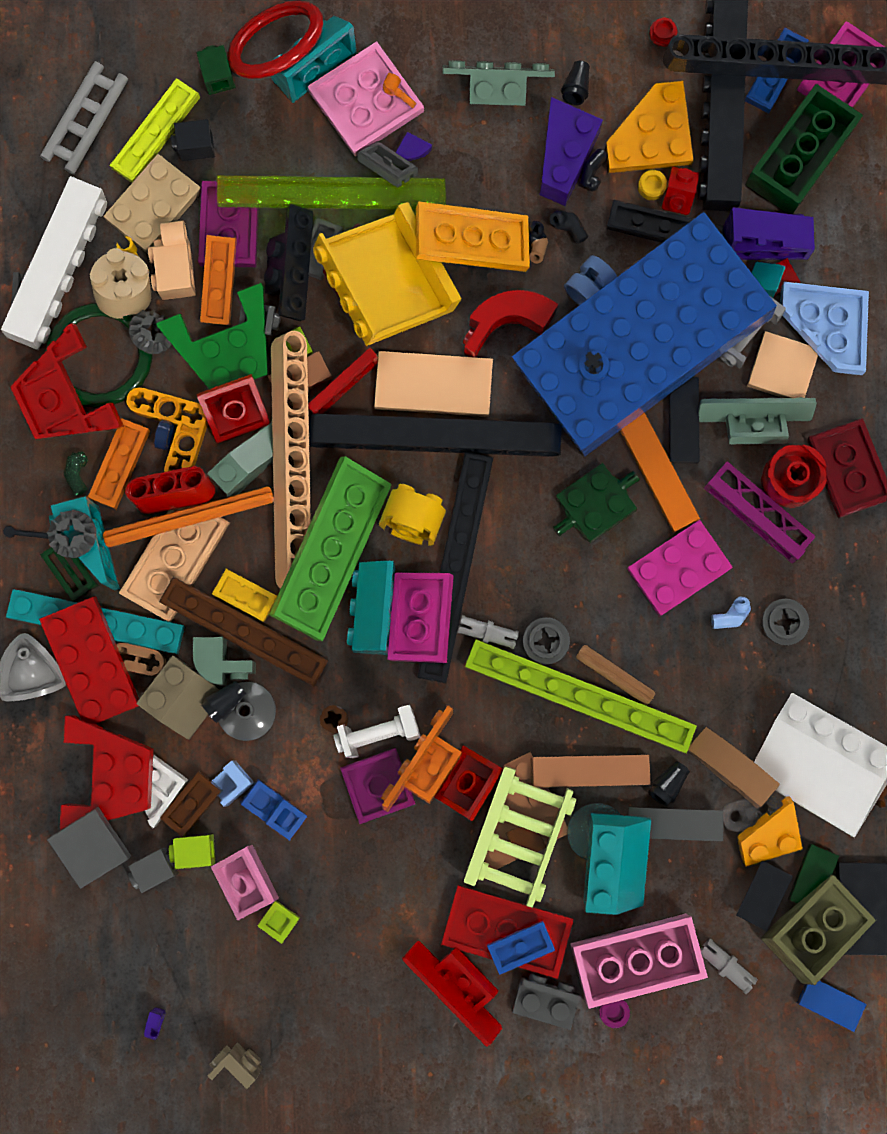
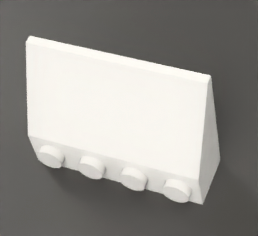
M791 693L777 716L754 761L755 764L780 783L779 787L775 790L776 792L785 797L790 796L793 802L854 838L887 785L886 745L794 693Z

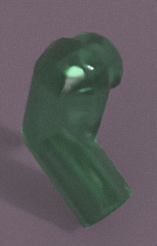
M81 451L77 453L72 452L67 457L64 469V477L75 496L81 495L88 490L80 476L81 467L86 466L88 458Z

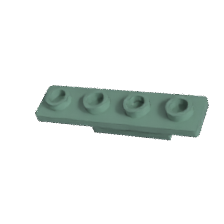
M450 60L449 65H443L442 74L471 75L470 104L525 106L527 77H555V70L549 69V64L533 63L532 68H521V63L505 62L504 67H493V62L477 61L476 66H465V61Z
M802 397L701 399L698 415L699 422H726L729 444H787L789 433L786 421H811L817 402L816 398Z

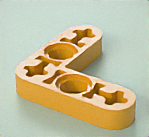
M138 387L132 389L127 395L126 402L134 414L156 421H169L174 426H177L164 472L171 471L172 468H178L180 459L175 457L176 454L184 458H190L189 462L183 459L182 468L195 466L208 426L201 405L146 388ZM144 395L147 402L154 404V413H151L153 409L149 405L141 404L140 408H138L134 400L140 399ZM166 402H172L176 407L174 414L168 417L161 415V406ZM182 406H185L183 409L185 413L195 414L196 410H198L202 419L196 420L195 424H192V420L188 416L181 415ZM182 438H193L195 442L193 449L190 451L180 450L179 442Z

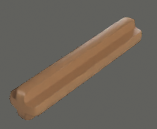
M584 645L578 652L576 658L644 705H648L654 698L655 692L587 645Z

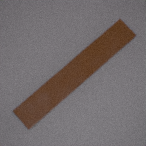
M174 576L159 603L312 686H315L328 662L323 657Z

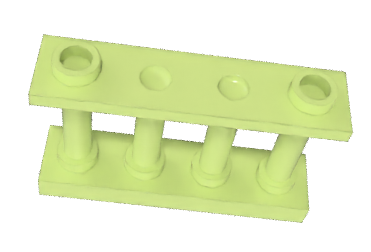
M504 766L466 872L464 883L475 886L477 879L483 881L485 878L528 894L527 906L533 908L535 901L541 902L546 885L541 882L565 814L571 816L576 798L572 797L573 790L566 788L564 797L521 782L519 777L514 776L516 769ZM516 792L559 808L554 825L509 810V806L504 805L508 793L514 795ZM506 821L549 837L544 853L541 854L500 839L499 835L494 833L497 823H504ZM494 850L538 865L539 868L534 882L531 883L488 867L489 864L484 862L487 851L494 852Z

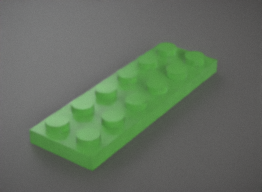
M346 456L340 457L271 609L270 616L317 641L324 640L391 488V483Z

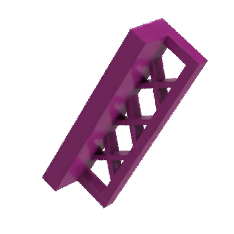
M728 461L704 487L709 494L790 563L797 561L816 537ZM726 471L736 479V489H732L720 478ZM741 484L744 485L747 489H741ZM742 493H753L758 497L759 508H755L742 497ZM763 502H764L769 508H764V507H763ZM764 512H775L778 514L781 527H777L765 517ZM785 521H786L789 525H791V526H790V527H786ZM796 530L806 539L799 546L786 534V531Z

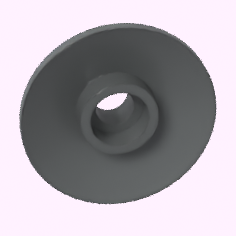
M241 682L238 684L246 692V695L225 720L221 719L219 721V724L229 736L242 741H250L262 737L270 730L276 717V705L272 695L263 686L253 682ZM244 705L250 707V714L246 717L240 714V709Z

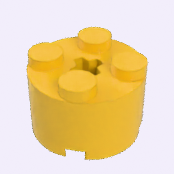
M399 484L398 488L393 489L390 493L379 526L384 530L386 525L392 528L391 534L407 542L422 545L423 540H427L428 546H432L446 513L445 508L441 505L443 499L429 493L424 496L416 493L415 489L409 485Z

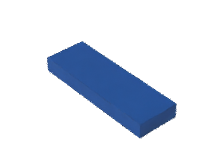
M787 28L783 29L778 38V41L809 42L808 39ZM786 57L789 62L794 63L791 58ZM757 77L745 98V102L769 114L788 79Z

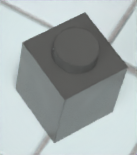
M167 848L159 849L128 866L131 871L128 873L129 880L135 889H140L141 893L179 874L178 870L175 869V864L170 862Z

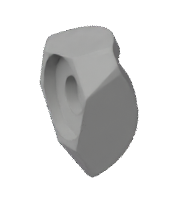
M29 634L18 635L5 650L0 661V698L3 701H20L36 698L66 686L57 662Z

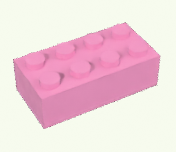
M688 914L570 943L585 1003L589 1009L708 978L693 920Z

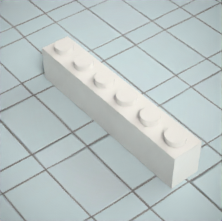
M69 177L2 325L1 331L7 338L39 350L42 343L45 344L51 332L49 327L53 317L57 318L62 308V302L60 301L64 292H69L74 279L72 274L76 266L80 267L84 260L85 251L83 250L87 241L91 242L95 235L98 216L102 217L105 213L107 201L101 188L74 177Z

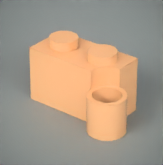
M185 222L161 223L162 239L153 240L154 246L148 247L150 263L154 264L155 274H151L153 291H157L162 300L196 296L191 245L187 236Z

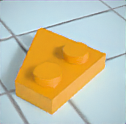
M790 796L785 797L781 801L783 806L769 816L765 813L753 826L748 827L737 836L741 858L746 867L802 849L795 806Z

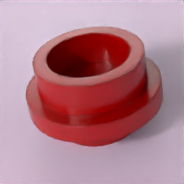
M660 18L654 21L649 31L652 42L658 46H668L670 40L678 33L675 23L669 18Z

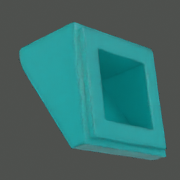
M756 262L752 274L768 295L773 298L786 266Z

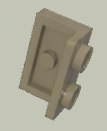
M238 1042L231 1049L226 1045L209 1064L213 1069L208 1074V1077L213 1080L225 1067L248 1089L263 1069L260 1065L261 1059L251 1049L246 1051Z

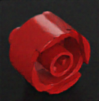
M785 446L766 463L761 476V484L766 494L778 505L789 509L803 506L824 489L827 481L826 462L822 455L810 446ZM793 472L798 475L796 480L791 478Z

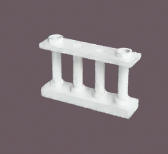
M410 705L398 708L399 715L394 716V720L352 732L351 728L345 725L337 726L338 734L333 736L338 753L344 752L345 757L356 758L359 757L357 747L393 736H406V739L409 741L419 739L421 736L413 709Z

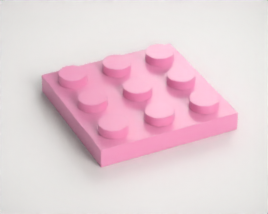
M377 41L307 86L308 92L355 157L361 150L382 140L424 112V106ZM388 73H393L401 79L398 88L403 90L404 93L417 103L413 109L396 95L391 96L383 91L384 80Z

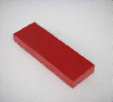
M371 348L366 350L308 403L309 413L324 414L378 364L377 354Z

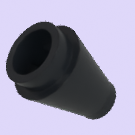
M579 60L574 62L561 88L563 100L570 105H581L588 98L590 66L585 61Z
M234 681L232 684L206 697L207 701L201 706L218 723L221 719L225 720L246 695V692Z
M675 761L673 765L651 782V788L648 791L649 795L666 807L670 802L674 803L687 775L690 773L689 769L682 763Z

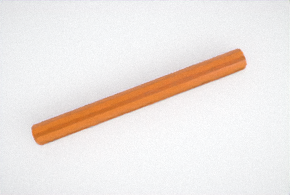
M269 486L106 530L103 532L104 543L110 548L274 502L273 492Z

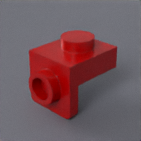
M672 166L662 209L689 215L696 194L699 173L687 168Z

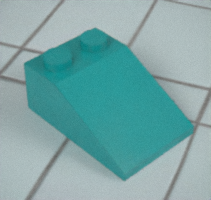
M86 496L51 505L53 514L49 515L50 524L51 520L55 519L60 512L71 511L72 509L83 512L92 519L96 527L95 543L89 552L78 558L101 584L112 590L120 589L110 548L104 543L103 532L105 528L99 506ZM73 524L70 526L69 531L60 532V534L69 538L70 544L74 536L83 535V533L74 529Z

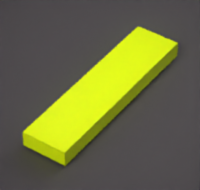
M176 78L110 164L111 169L133 183L171 137V134L174 133V123H181L200 99L199 93Z

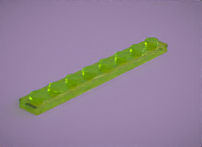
M217 175L218 207L287 208L288 205L293 204L302 208L397 209L398 205L408 202L412 209H416L419 201L446 205L445 179L410 178L406 183L402 181V185L397 188L384 178Z

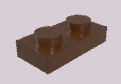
M200 771L183 789L160 819L181 837H185L223 790Z

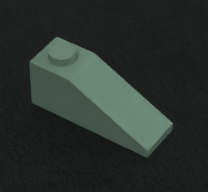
M272 422L228 453L207 473L228 497L243 491L273 462Z

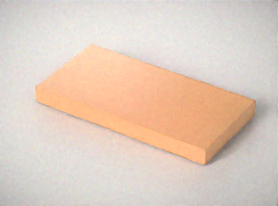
M379 351L374 407L380 410L489 417L493 359Z
M197 505L168 510L167 514ZM219 517L154 535L119 594L164 620L172 622L177 612L159 603L171 579L174 576L193 586L230 523Z

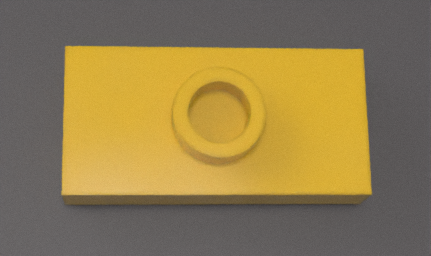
M225 569L212 593L217 598L262 622H265L277 598V595L228 569Z

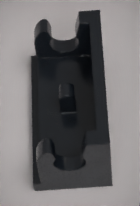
M762 861L736 916L767 931L793 876Z

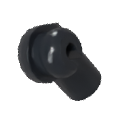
M597 149L584 164L581 183L584 189L588 188L591 192H595L601 183V179L596 177L595 174L608 157L603 149Z
M558 210L550 215V224L556 229L570 232L576 244L588 238L576 214Z

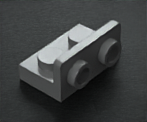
M530 973L529 978L521 976L512 1013L571 1030L577 1005L582 997L579 992H575L576 986L564 982H559L558 986L546 983V977Z

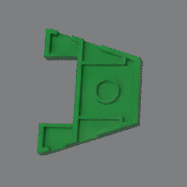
M262 283L237 292L248 321L193 342L182 314L156 323L160 331L209 389L252 374L254 380L268 375L264 287Z

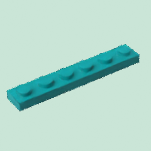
M13 589L6 618L41 625L40 618L77 603ZM101 608L115 641L179 654L185 629L184 625Z

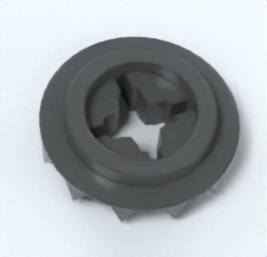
M142 310L134 315L129 324V335L132 342L140 350L150 354H159L165 352L172 345L156 324L165 320V315H159L155 313V310L150 312ZM151 323L154 326V330L159 332L154 336L153 340L151 331L146 330L150 327Z
M73 509L60 512L55 519L51 520L50 528L47 531L49 545L57 554L66 558L83 556L91 550L95 543V524L83 512ZM73 524L74 529L83 533V535L74 536L70 544L69 538L60 534V532L69 531L70 526Z
M779 599L772 602L763 612L761 626L764 628L766 637L774 641L775 644L789 646L798 643L805 637L809 629V616L805 608L797 601ZM783 611L787 619L797 620V622L788 626L787 635L783 626L774 625V622L782 619Z
M539 618L533 621L524 632L523 647L529 658L539 664L556 663L566 655L569 649V633L566 627L556 619ZM542 629H544L548 637H558V640L550 644L549 654L544 645H534V643L542 639Z

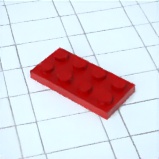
M96 596L39 619L81 720L90 724H96L138 707L136 703L139 697Z
M457 885L441 945L451 948L457 947L461 951L493 960L487 944L543 920L555 951L523 964L519 968L558 979L574 919Z

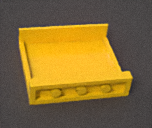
M408 202L398 205L393 215L327 239L323 233H320L314 244L313 253L315 259L323 265L327 273L328 283L332 288L336 289L343 310L349 313L357 336L363 339L366 346L451 313L462 299L442 262L416 259V215Z

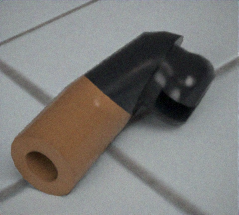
M533 221L529 224V244L531 246L529 259L536 264L543 261L548 245V239L543 232L544 226L539 221Z

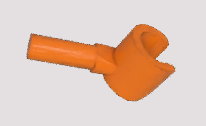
M388 73L384 80L383 91L391 96L396 95L413 109L417 103L404 93L403 90L398 88L401 79L393 73Z

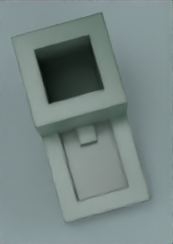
M193 637V662L198 673L207 681L216 685L227 686V675H230L231 680H248V674H256V662L252 660L227 661V639L223 637Z

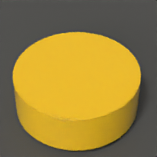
M658 170L644 172L638 183L640 195L647 200L661 198L667 188V179Z

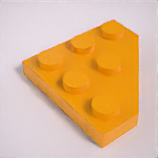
M683 81L656 83L609 138L605 146L608 156V173L692 165L693 153Z

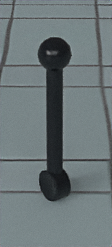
M6 526L3 530L4 535L8 538H13L17 535L49 539L48 534L44 532L16 530L12 526Z

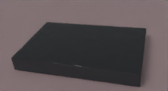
M837 862V879L876 920L844 955H887V863Z

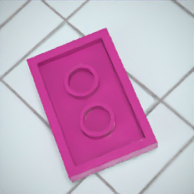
M847 21L830 42V44L885 47ZM842 61L846 66H849L847 62ZM803 80L797 91L807 96L814 85L818 84L853 108L870 84Z
M699 520L629 566L627 570L660 617L733 567L701 520Z
M395 573L387 660L447 663L453 589L452 574Z

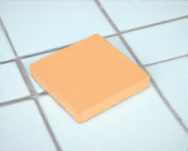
M765 331L747 387L781 398H805L818 354L810 345Z

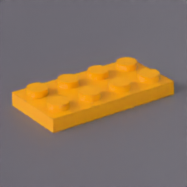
M419 201L416 206V259L526 272L530 267L528 215Z

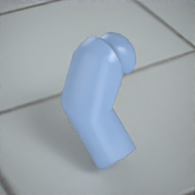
M737 597L726 614L711 615L712 628L739 627L750 613L751 606L749 600L746 597Z

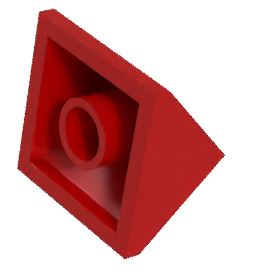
M252 374L196 394L216 443L270 424L268 414Z
M463 745L460 750L462 755L434 797L473 821L501 775L503 768Z

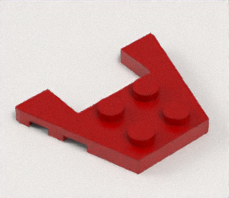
M71 323L67 325L63 330L64 333L56 341H52L46 348L47 351L37 361H34L10 386L35 439L124 427L114 403H107L86 414L62 361L87 348L76 324Z
M75 715L65 716L64 743L90 744L94 746L91 805L67 803L61 805L60 830L96 807L100 808L107 820L150 809L154 748L120 734L116 735L99 725L85 722Z

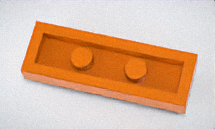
M207 235L200 322L230 325L237 238Z
M123 418L121 420L124 427L116 430L87 497L90 500L116 510L150 433L148 428Z

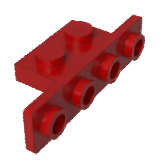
M417 941L402 957V960L464 1025L488 1047L502 1030V1025L484 1006L496 996L499 990L457 947L439 961L420 941Z

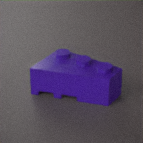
M551 97L540 196L566 206L584 168V164L588 160L600 134L603 119Z
M733 207L723 227V237L741 260H785L787 258L788 260H808L815 250L813 217L804 216L803 214H784Z

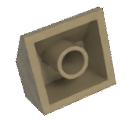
M172 655L136 704L158 721L190 740L208 716V713L201 706L207 701L205 698L219 691L220 688L204 679L181 659Z

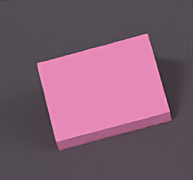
M253 845L247 846L211 866L237 921L279 899Z

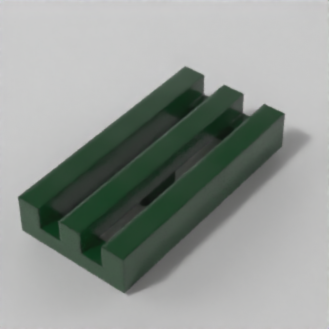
M52 547L40 554L72 602L78 601L81 596H85L91 589L99 586L78 557L71 559L88 582L85 586L66 558L57 554ZM53 553L79 590L74 592L50 556Z

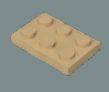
M157 154L103 217L124 236L130 237L139 248L148 254V247L154 246L153 240L162 239L160 224L178 221L201 194V187Z

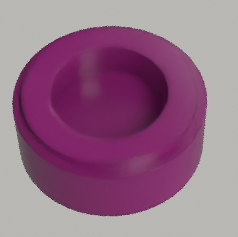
M625 1000L599 1006V1015L606 1026L620 1028L628 1022L630 1009Z

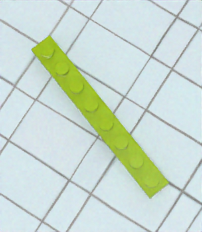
M475 640L465 668L687 754L697 725L479 640Z

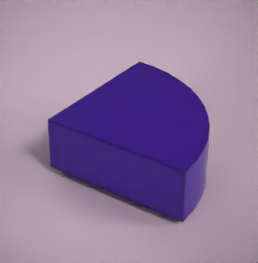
M407 132L396 153L407 161H412L428 155L432 150V144Z
M155 1007L149 1012L144 1037L152 1040L158 1039L166 1014L165 1010Z

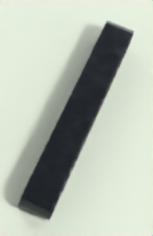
M681 34L674 36L670 40L663 55V64L667 69L674 72L887 85V47ZM674 51L681 52L683 56L676 55ZM701 52L708 53L711 58L705 57ZM730 54L736 55L739 60L732 58ZM758 56H763L767 61H762ZM786 57L791 58L794 63L789 62ZM814 59L819 60L822 65L816 63ZM842 61L847 62L849 66H846Z
M308 414L309 447L441 453L470 452L475 454L543 457L561 455L562 426L556 423Z

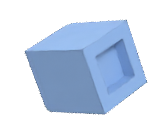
M234 760L223 767L224 770L212 780L223 790L218 796L222 800L220 803L223 807L229 806L254 784L253 780Z

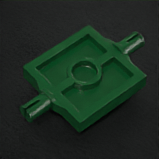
M603 463L556 495V500L564 509L566 518L553 526L554 531L560 537L574 527L583 534L589 544L637 511V507L629 498L626 489L640 481L639 477L635 476L636 473L634 471H631L624 478L618 480L612 476Z

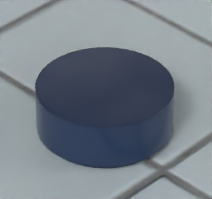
M164 420L159 422L155 434V448L169 449L174 435V424L172 422Z

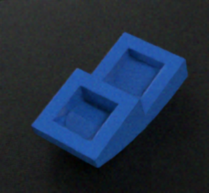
M259 779L256 780L240 802L242 806L265 821L268 826L289 841L307 818L305 813Z

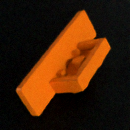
M447 706L444 712L438 710L430 723L433 726L428 736L423 734L414 747L417 753L411 761L409 759L404 761L397 773L401 777L395 786L390 784L384 791L381 799L384 801L382 807L385 811H390L404 788L430 804L462 755L461 751L438 737L453 715V708Z

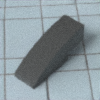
M628 807V816L651 818L650 839L723 841L722 810Z

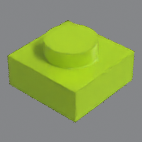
M276 900L258 924V927L282 944L300 917Z

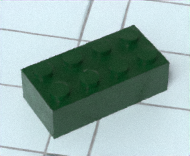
M815 84L752 170L745 185L787 214H794L854 131L863 114L818 84Z

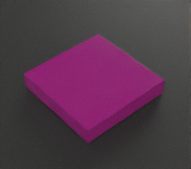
M397 748L340 768L359 824L416 804L412 792L404 788L389 812L385 811L382 807L384 801L381 797L390 784L395 786L401 777L397 774L402 766Z

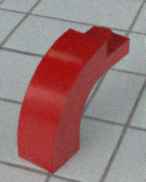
M524 290L506 291L490 297L480 304L470 316L469 325L475 328V330L471 328L463 340V344H465L464 355L476 358L490 334L505 324H520L541 335L546 331L556 315L559 304L541 294Z

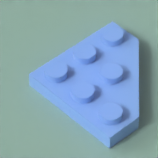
M783 282L780 304L786 310L782 316L831 370L836 373L863 375L866 372L869 291Z

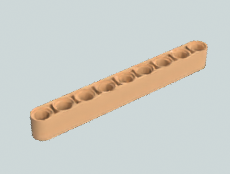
M295 330L277 337L271 345L275 579L280 589L311 523L307 342L304 335ZM286 341L291 345L292 351L288 350ZM287 370L292 374V380L288 378ZM287 398L291 400L293 409L288 406ZM288 426L293 431V438L288 434ZM289 455L294 460V467H292L289 463ZM290 484L294 488V496L289 492ZM290 513L295 517L294 525L290 522ZM291 542L294 543V545H295V548H296L295 554H293V553L291 552V549H290V543H291Z

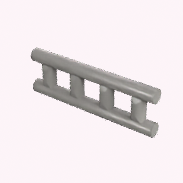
M96 61L92 64L40 155L47 162H50L54 155L68 161L64 169L71 174H75L128 81V78L121 73H118L114 81L101 75L104 66ZM95 84L108 90L101 104L87 98ZM81 107L95 114L88 128L74 122ZM68 131L81 137L74 152L60 145Z

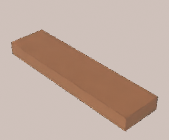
M649 755L531 758L532 786L537 788L651 785Z

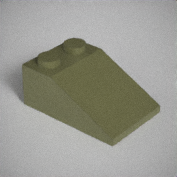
M831 875L780 917L760 939L802 984L816 985L876 920L834 875Z

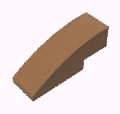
M707 727L703 729L689 746L688 751L731 789L734 788L756 808L762 807L780 785L751 759Z

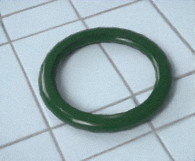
M97 303L75 308L63 316L54 326L48 338L46 348L52 341H56L64 333L65 327L71 323L77 324L91 317H113L103 313ZM133 315L113 319L129 328ZM138 348L136 369L128 381L116 390L94 394L84 392L74 386L82 405L97 408L107 403H114L115 405L126 400L128 393L132 389L143 385L150 372L153 354L146 353Z

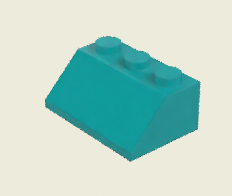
M336 16L331 17L327 21L324 20L322 34L310 52L293 66L271 76L274 83L292 103L308 92L307 86L357 53L354 27L350 22ZM302 38L298 39L294 43L293 47L296 46Z
M394 561L359 562V570H354L352 587H357L356 599H351L350 616H355L354 628H348L347 645L352 646L353 653L388 655L396 570Z
M591 813L583 896L586 913L617 915L643 906L651 818Z

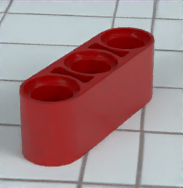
M198 466L137 477L131 480L125 489L129 500L144 514L202 504L212 499L216 491L213 482Z

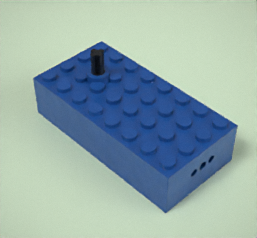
M703 212L514 354L512 358L518 369L585 457L727 352L731 347L770 320L777 305L705 212Z

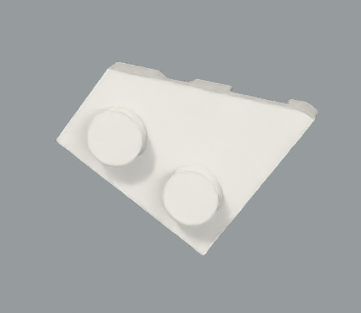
M154 754L151 808L145 810L149 818L147 821L153 828L161 821L160 817L188 782L187 778Z

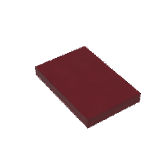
M863 418L807 438L810 447L816 449L826 462L827 481L825 486L838 519L887 502V477Z

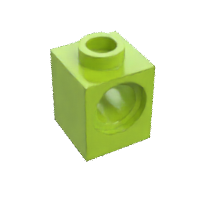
M214 834L174 838L173 844L169 845V859L171 863H175V869L215 865Z

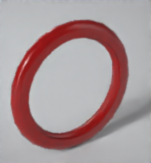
M296 0L274 5L257 14L243 25L231 41L227 52L229 67L240 77L260 79L273 76L293 66L306 56L319 40L324 26L321 11L310 2ZM289 15H305L310 20L309 29L300 42L290 51L262 64L250 65L243 63L241 53L244 46L262 27Z

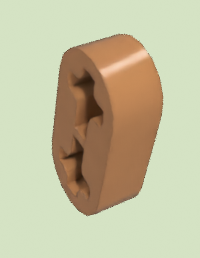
M128 643L116 644L120 653L124 651V648H127V654L136 656L135 661H124L127 671L157 676L166 665L165 656L157 650ZM152 655H155V660L159 661V666H155L152 668V671H149L148 665L140 663L141 657L151 659Z

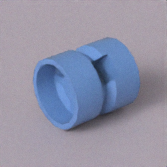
M592 255L582 264L580 273H574L564 284V289L574 302L581 305L617 278V275L606 262Z

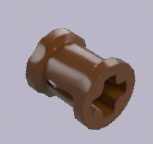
M328 706L320 716V724L327 731L338 733L337 727H334L333 724H327V720L331 718L330 713L334 711L336 715L342 716V719L338 721V726H347L348 715L340 707Z

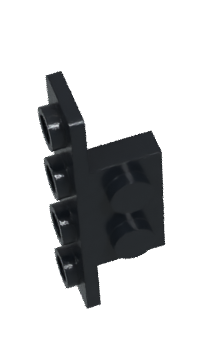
M291 204L287 206L285 232L270 238L266 248L268 259L267 270L264 274L265 294L272 296L280 294L279 316L303 321L306 316L314 213L311 210Z

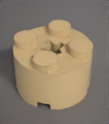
M113 248L94 263L90 273V280L95 301L103 313L118 319L127 315H133L134 317V315L142 310L145 311L151 302V283L148 266L140 257L133 253L122 251L119 248Z

